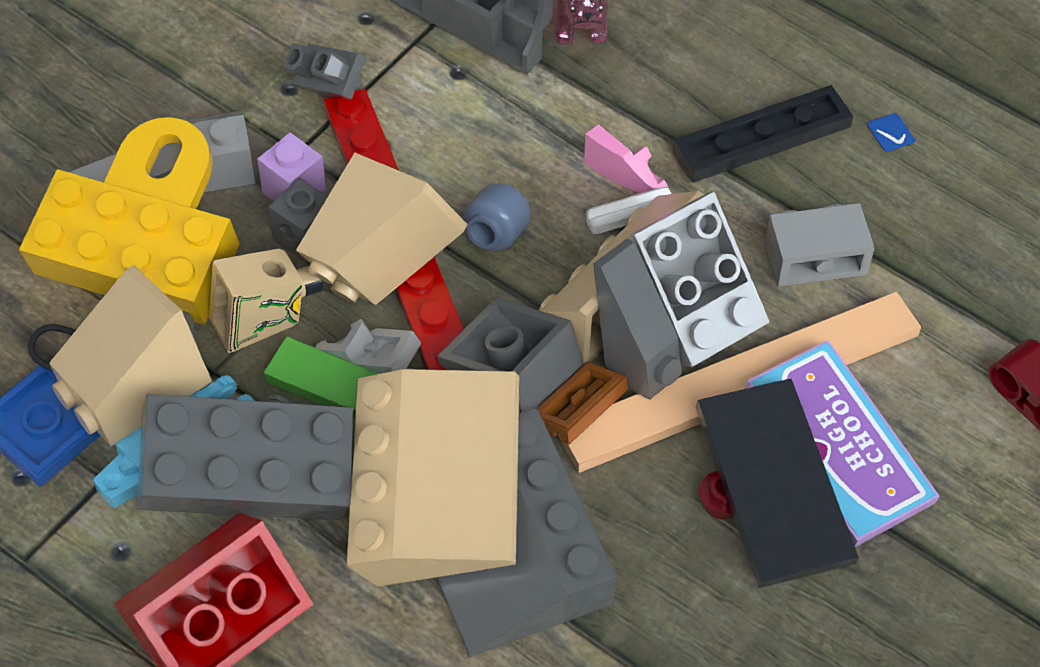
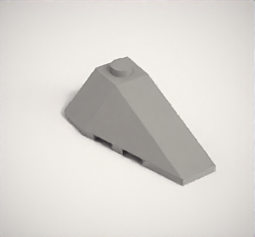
M242 110L201 116L187 121L201 131L212 154V173L204 192L256 184ZM170 143L160 150L150 171V177L160 179L171 173L182 149L180 144ZM117 152L69 173L104 182Z

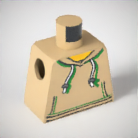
M281 249L215 260L212 266L209 320L228 353L237 351L295 326L299 321L301 299L322 292V280L307 270L309 266L296 270L286 251Z

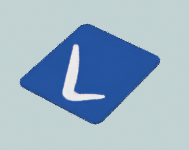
M897 113L867 123L886 152L915 143L916 141Z

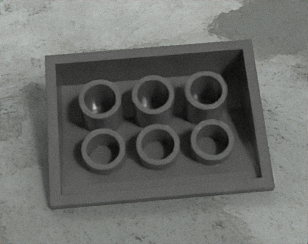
M537 407L519 413L516 564L436 577L469 657L613 605L617 583L616 574Z

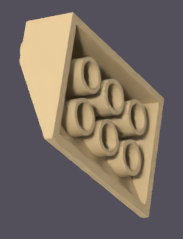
M400 369L358 378L347 567L379 587L516 564L519 375L516 372Z

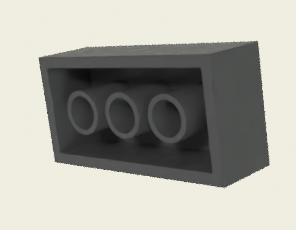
M147 394L142 410L137 510L225 515L242 513L248 516L341 520L349 510L351 502L353 407Z

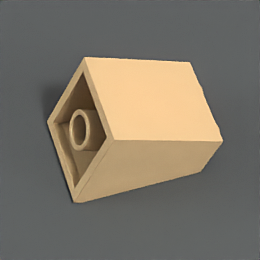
M354 153L296 251L311 263L307 269L311 274L329 284H333L330 288L333 293L351 303H355L360 298L373 305H377L460 236L468 224L427 182Z
M135 265L124 271L49 363L58 382L52 385V388L59 401L67 410L75 407V415L87 433L91 435L97 431L110 446L141 428L142 410L147 394L189 397L212 382L182 310Z

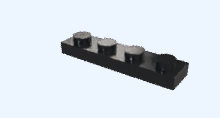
M829 85L674 139L673 152L692 183L850 128L853 115L834 87Z

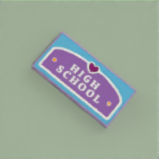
M829 340L747 381L745 389L792 378L855 547L932 506L939 499V494Z

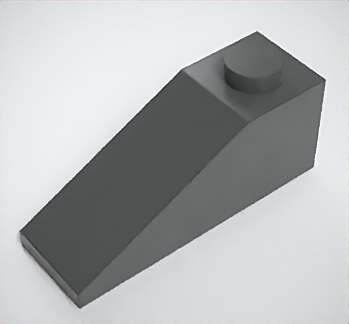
M625 239L593 263L606 369L627 376L628 388L650 400L666 386L673 384L682 374L679 337L635 242Z

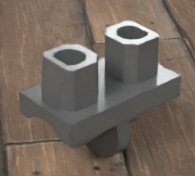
M309 43L307 47L293 44L284 63V68L296 74L292 84L301 89L351 100L354 91H357L362 84L360 69L365 65L367 58L358 53Z

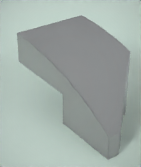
M360 319L351 324V330L346 337L335 343H328L325 339L318 343L315 348L381 374L406 369L420 347L421 342L415 333L410 330L375 328L370 331L363 320Z

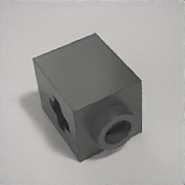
M298 178L268 206L273 241L306 263H309L296 249L328 196Z

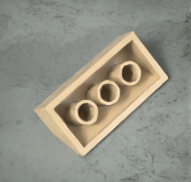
M693 191L658 195L645 209L639 207L629 218L627 226L616 237L611 235L603 242L597 256L587 266L585 264L580 265L571 275L568 284L557 295L551 294L544 300L539 311L571 320L584 363L582 366L587 362H591L603 350L593 263L625 239L631 240L630 235L703 196V193Z

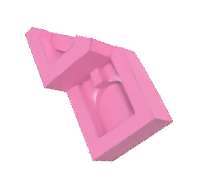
M599 124L586 133L584 163L607 179L638 193L660 187L668 188L665 180H661L649 169L648 160L652 156L647 146L641 147L632 154L630 149Z

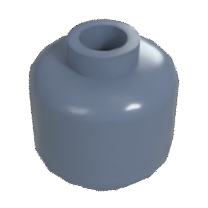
M502 183L489 184L467 205L463 214V220L468 224L465 230L469 239L478 247L494 252L504 251L512 246L527 229L531 220V209L525 197L512 186Z

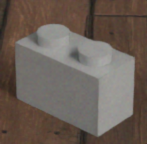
M860 203L849 205L833 204L825 208L803 211L787 210L780 214L769 216L765 246L777 287L868 275L875 247Z

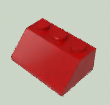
M238 513L114 603V606L140 646L158 667H232L313 605V602L263 521L242 513Z

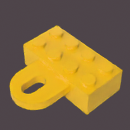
M165 117L147 121L136 127L126 136L104 182L57 169L19 251L34 274L102 295H106L125 270L135 265L182 311L188 312L194 319V322L205 325L210 310L213 261L234 257L240 243L230 219L197 210L213 168L212 154L204 135L198 128L187 121ZM170 143L180 144L182 149L171 173L160 179L150 177V171L160 150Z

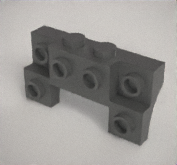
M391 0L526 75L542 59L543 29L553 19L554 0Z

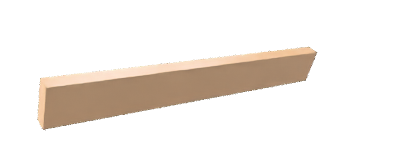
M894 292L677 378L673 384L666 386L650 400L637 394L616 402L570 445L562 441L561 443L577 472L580 473L701 424L696 410V404L699 399L745 389L748 380L829 340L844 363L848 365L918 337L921 326L900 295Z

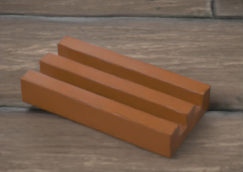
M587 362L537 407L550 437L555 438L560 434L561 441L570 445L628 390L627 376Z

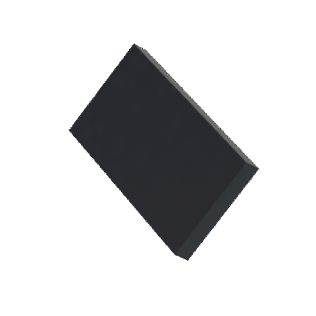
M792 378L699 399L696 404V410L758 588L855 565L859 556Z

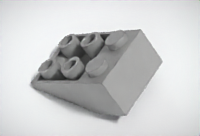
M715 192L706 193L630 235L631 241L635 242L679 337L681 365L693 367L770 323Z

